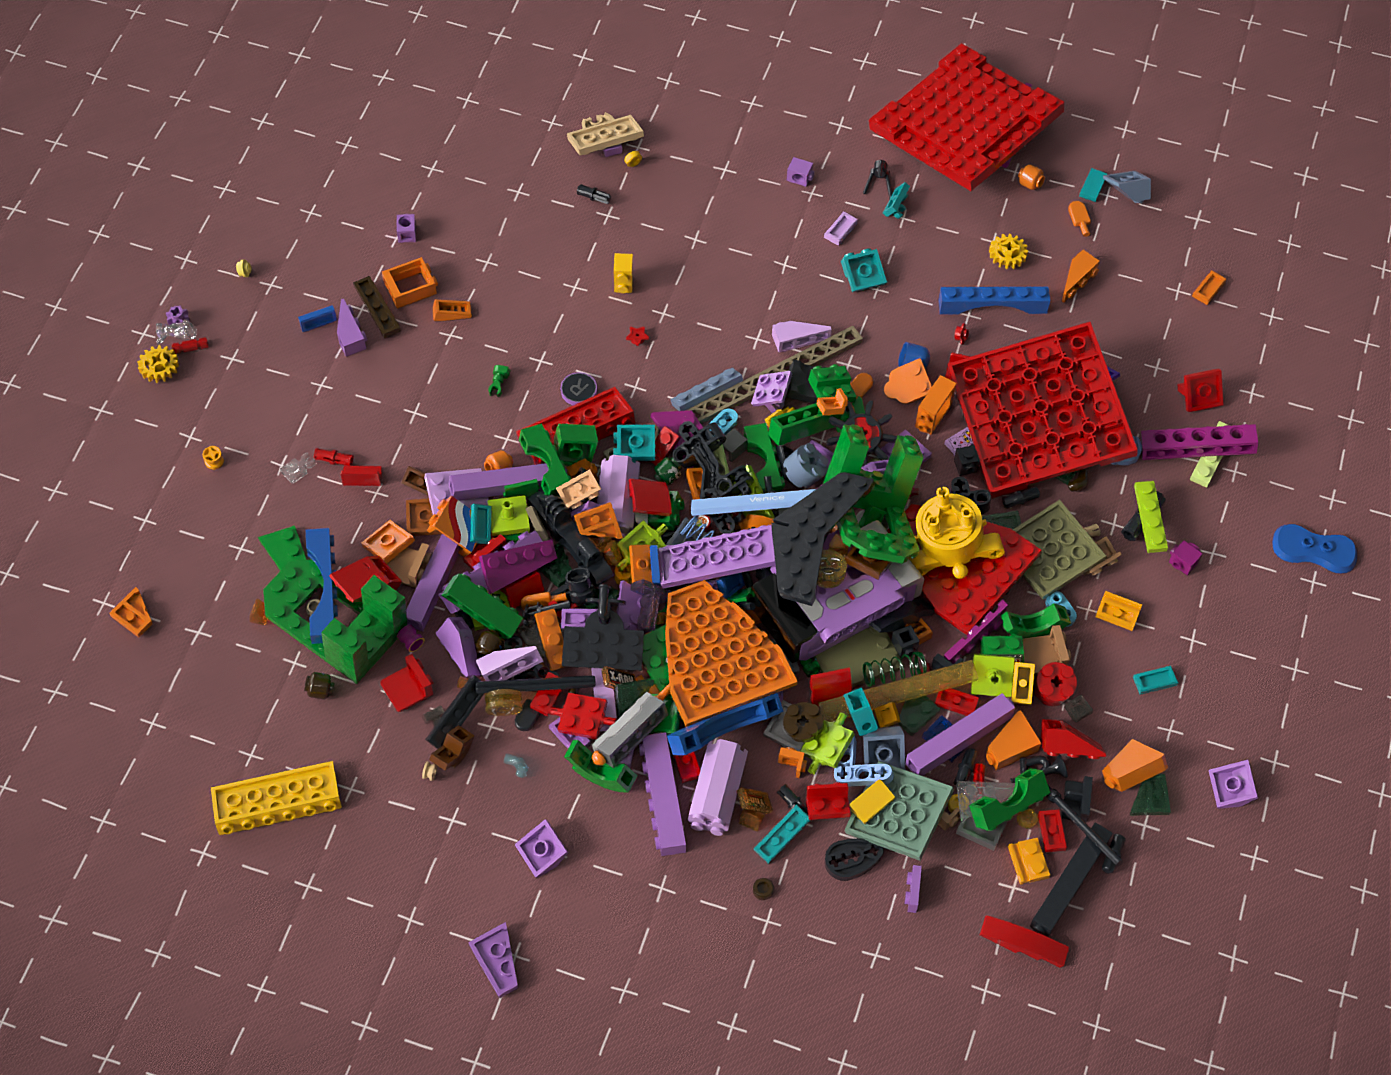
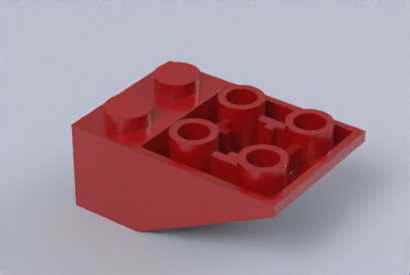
M366 556L329 575L334 584L343 591L346 598L352 603L362 602L361 588L373 575L394 590H397L402 583V580L380 556Z
M1042 719L1040 742L1044 752H1047L1048 755L1059 756V753L1074 758L1086 755L1091 759L1106 757V753L1100 743L1066 722Z

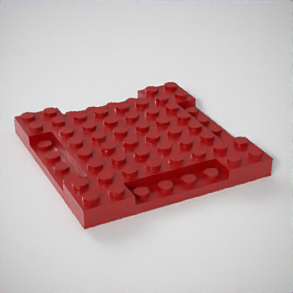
M961 43L939 61V67L900 100L897 102L892 100L869 119V127L876 134L969 191H973L1064 113V101L1039 87L1035 90L987 63V57Z
M1091 322L947 364L951 380L957 383L955 392L980 459V468L991 499L1026 489L1027 485L1094 465L1100 464L1101 467L1137 456L1138 449Z

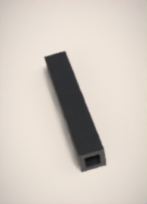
M1095 822L1091 829L1108 844L1113 833ZM1087 835L1034 916L1030 925L1033 931L1049 937L1100 857L1102 851Z

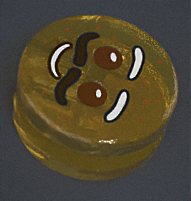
M823 550L817 582L818 586L834 588L844 581L847 562L842 554L834 550Z
M513 689L490 691L485 694V711L493 716L518 714L523 709L520 702L522 694Z

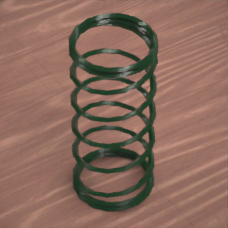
M914 652L911 657L903 654L901 659L893 656L891 661L883 658L881 663L873 660L871 664L864 662L862 667L864 681L868 687L875 686L872 664L876 662L880 667L881 682L885 684L882 662L886 660L890 664L891 680L895 682L896 677L892 666L894 658L900 662L901 678L905 680L906 674L902 664L904 656L910 660L911 676L915 678L916 672L912 662L914 654L917 673L921 677H925L927 673L925 657L921 652ZM918 657L920 658L923 665V674L921 673L919 667ZM866 665L869 668L871 683L868 681Z

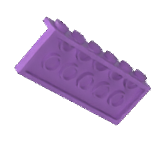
M763 525L759 528L744 529L735 533H725L716 537H706L697 541H687L682 544L658 548L660 584L662 588L775 566L772 526Z

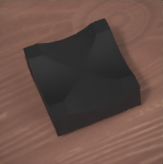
M793 360L789 367L792 377L787 390V398L812 404L817 403L818 398L808 381L811 369L815 366H809L801 361Z

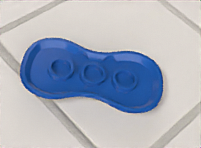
M1286 524L1278 527L1273 536L1272 545L1275 554L1287 562H1311L1334 573H1348L1353 570L1357 562V548L1351 539L1343 535H1319L1299 525Z

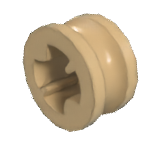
M426 761L422 779L429 778L430 781H433L438 766Z

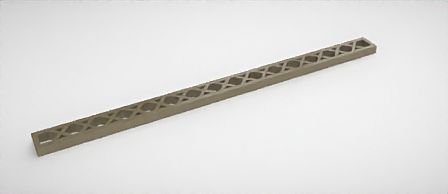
M851 326L687 410L701 414L697 419L703 424L716 417L722 410L732 409L752 399L756 386H753V384L758 382L760 375L785 372L787 370H784V368L790 366L793 360L800 361L802 358L810 360L804 364L817 366L862 343L863 338L854 326ZM852 334L855 339L848 340L845 337ZM836 343L840 344V346L835 348L830 347V344ZM823 351L825 354L821 356L816 355L815 352ZM742 389L747 390L748 393L743 395L738 394V391ZM727 397L732 398V401L728 403L723 402L722 399ZM709 405L717 407L713 411L706 409ZM655 425V439H656L657 436L659 435V431H660L656 425ZM617 445L603 451V456L607 461L613 455V448H617Z

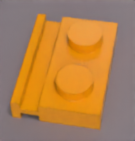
M1105 591L1095 617L1133 631L1142 604Z
M1038 838L1008 845L1020 885L1026 882L1031 883L1049 879L1050 873Z

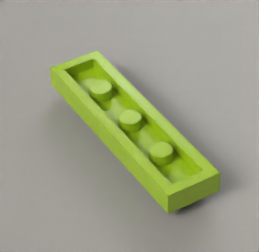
M1154 481L1135 482L1134 489L1147 552H1167L1168 545Z

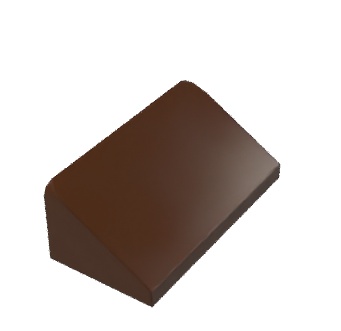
M408 466L401 483L429 496L424 478L426 472Z

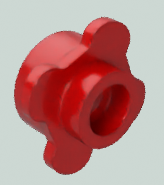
M965 323L962 326H957L955 329V340L960 341V344L963 345L964 340H967L969 337V329H966Z

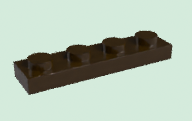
M367 276L353 282L354 288L383 337L386 338L400 332L399 324L371 277Z

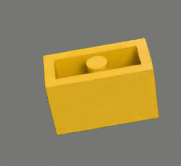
M615 253L614 292L632 293L633 254Z
M1015 662L1011 698L1014 704L1032 705L1035 664Z

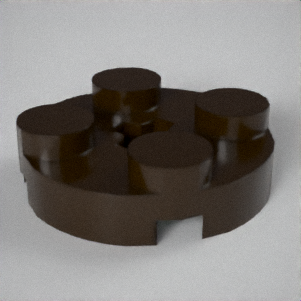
M800 702L792 704L787 708L783 718V726L786 733L793 740L805 743L814 740V737L822 732L824 718L817 705ZM803 718L809 720V723H805V726H801V723H798Z

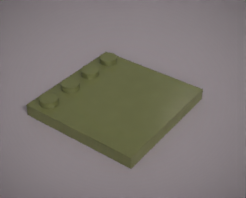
M1060 500L1013 529V531L1042 550V554L1023 574L1024 578L1042 600L1106 559L1103 551Z
M871 626L813 657L819 663L821 673L850 667L852 687L865 683L862 671L864 662L871 664L873 660L881 663L883 658L891 661L893 656L900 659L887 632L879 633ZM896 658L892 660L894 672L900 670V662ZM884 660L882 662V669L884 674L888 675L890 674V664ZM873 662L874 677L877 679L880 678V667L876 662ZM866 665V673L868 681H870V672L868 666Z

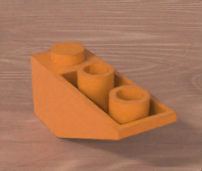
M1084 249L1071 261L1062 297L1063 303L1068 298H1073L1077 290L1083 288L1091 277L1094 278L1099 272L1098 266L1100 261Z

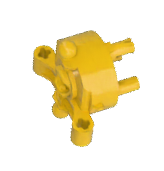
M942 487L943 490L941 491V488H938L936 491L937 496L923 504L917 514V535L914 537L916 542H919L922 550L919 551L916 558L912 559L910 557L909 559L922 576L935 567L945 565L946 567H953V575L958 579H962L968 573V569L964 564L968 563L970 559L977 557L995 559L1003 556L1005 551L998 533L983 535V527L987 522L986 519L982 520L978 506L965 496L949 494V489Z

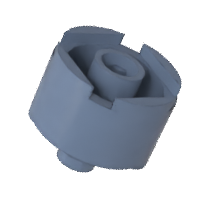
M807 443L806 445H801L784 460L783 465L788 471L786 473L788 479L794 485L800 488L803 486L810 488L826 474L829 461L815 449L813 444Z

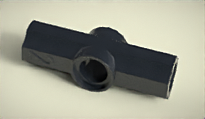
M1156 491L1159 507L1161 508L1166 499L1162 493ZM1137 508L1136 513L1121 531L1124 538L1129 541H1136L1143 532L1139 508Z

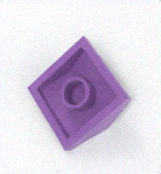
M1249 760L1209 770L1218 809L1241 807L1258 799Z
M547 819L542 821L515 844L536 878L557 867L568 854L567 849Z

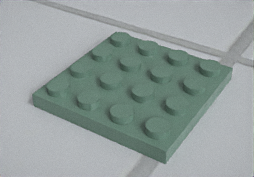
M889 765L894 773V778L886 786L895 796V799L866 824L852 813L844 831L848 835L865 839L878 846L921 861L954 789L952 786ZM884 771L881 777H884L887 772Z

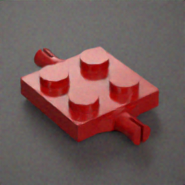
M568 693L563 708L551 706V710H549L550 715L560 716V723L557 729L559 733L591 739L598 738L604 724L611 726L617 721V718L606 717L605 711L608 704L606 699Z

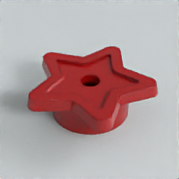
M644 326L638 329L630 327V334L626 336V340H630L636 346L642 344L644 340H649V336L645 334Z

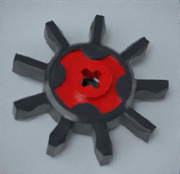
M872 400L866 405L865 414H856L853 405L848 401L845 410L849 418L846 422L833 416L829 419V423L840 428L841 431L844 424L858 425L863 429L869 449L862 467L868 464L867 455L872 453L881 461L888 460L889 457L880 449L879 445L882 441L895 443L897 439L896 435L884 434L881 427L893 417L891 413L884 415L879 420L871 416L874 408V401ZM840 436L827 439V446L836 445Z

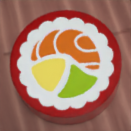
M697 515L698 521L696 525L700 527L706 524L704 531L707 532L711 528L710 518L707 515Z

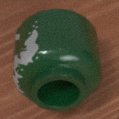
M665 457L654 467V471L657 473L654 477L659 482H666L667 485H671L681 476L680 470L682 467L673 457L671 459Z

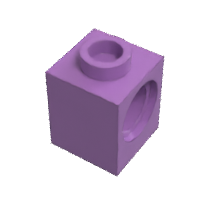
M793 157L787 169V181L806 187L809 180L812 181L814 177L813 163Z
M414 214L397 215L398 243L416 242Z

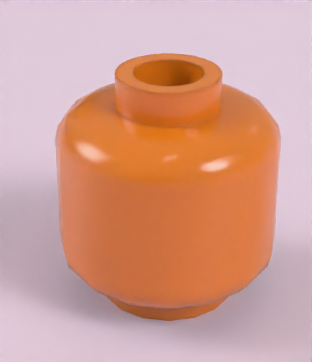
M1031 164L1021 168L1018 173L1019 183L1030 190L1040 188L1045 181L1043 170Z
M502 450L490 454L484 463L485 470L512 468L513 458Z

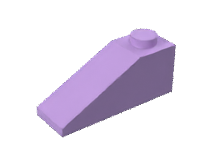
M795 321L779 322L773 325L772 337L780 353L819 343L831 337V327Z
M536 646L494 651L476 660L485 681L507 680L543 662Z

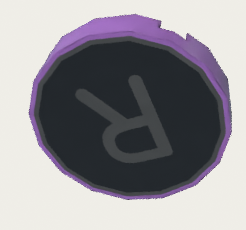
M572 373L561 382L562 398L571 405L597 395L596 381L586 373Z

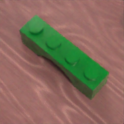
M766 423L744 426L747 452L759 455L766 464L761 471L756 473V478L762 491L765 490L764 476H771L773 490L782 492L785 482L783 476L780 477L779 474L781 468L779 461L775 459L777 455L776 447L771 444L772 438L768 435L769 430Z
M542 424L521 429L519 442L525 454L542 459L548 467V472L543 475L541 483L544 493L549 496L560 497L556 488L570 481L571 477L567 475L564 462L557 455L556 446L552 445L549 432L544 429Z
M1030 768L1015 777L1013 793L1006 801L1000 803L997 799L984 796L970 804L969 807L976 827L992 831L1002 822L1011 820L1018 812L1027 810L1031 804L1043 800L1044 796L1050 793L1044 772Z

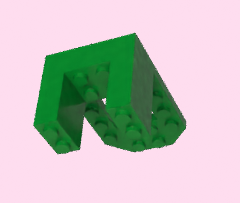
M844 424L823 484L842 472L874 479L875 485L871 492L865 498H861L853 507L866 509L868 504L886 511L885 518L891 534L877 533L874 530H861L852 507L837 523L843 543L849 547L854 545L860 549L859 553L868 558L901 564L907 562L910 557L912 559L916 558L920 550L904 508L924 458L917 440L909 435H898L884 474L878 471H864L861 468L869 445L863 429L858 425Z
M312 559L288 562L263 589L266 618L351 681L358 684L398 639L397 634L408 625L405 597L375 575L361 588L362 602L352 603L346 598L343 591L337 587V600L358 614V616L348 627L334 618L321 632L323 643L312 644L310 623L296 614V612L319 587L323 589L324 579Z

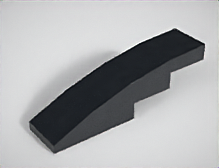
M923 599L907 601L899 608L872 621L869 625L879 633L894 632L904 628L906 624L918 623L921 616H933L935 610L934 607Z

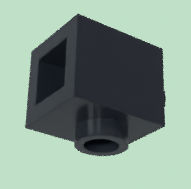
M975 446L957 448L954 463L959 476L976 473L980 459Z
M911 625L894 631L891 640L900 659L903 654L911 657L914 652L918 651L920 641Z

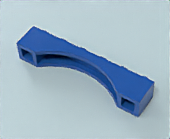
M941 287L939 294L940 314H960L964 311L984 306H1007L1022 310L1028 314H1047L1050 304L1049 287Z
M329 528L306 529L307 554L315 562L324 579L321 600L309 618L312 644L323 643L321 632L335 617H338V606L334 605V599H337V587H333L334 581L329 577L331 573L336 571L332 570V564H336L335 552H331V547H335L334 535H330Z
M774 693L694 723L667 735L673 755H687L701 749L707 743L723 734L748 724L768 719L784 711L778 693Z

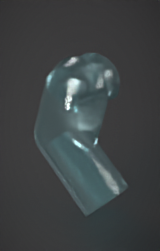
M506 753L504 763L515 766L517 769L516 776L526 777L529 767L525 760Z

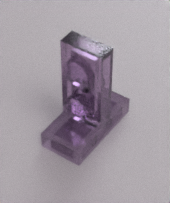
M642 579L631 584V591L643 596L640 602L641 609L637 619V630L644 631V634L654 631L659 603L667 602L668 593L672 591Z

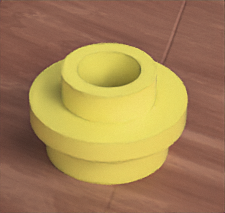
M245 259L237 262L236 269L238 275L249 277L252 271L250 263Z

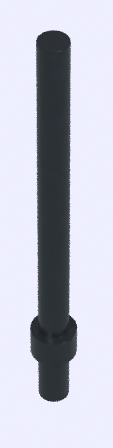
M1048 785L1050 793L1046 797L1052 803H1055L1117 867L1120 866L1123 860L1061 798V794Z

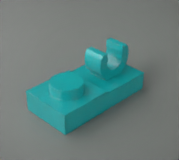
M906 182L895 188L883 211L886 217L892 213L897 219L903 216L899 211L903 212L906 210V207L901 202L908 197L907 192L910 188V185Z

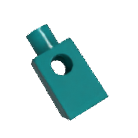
M862 687L844 694V699L859 736L876 731L878 726Z

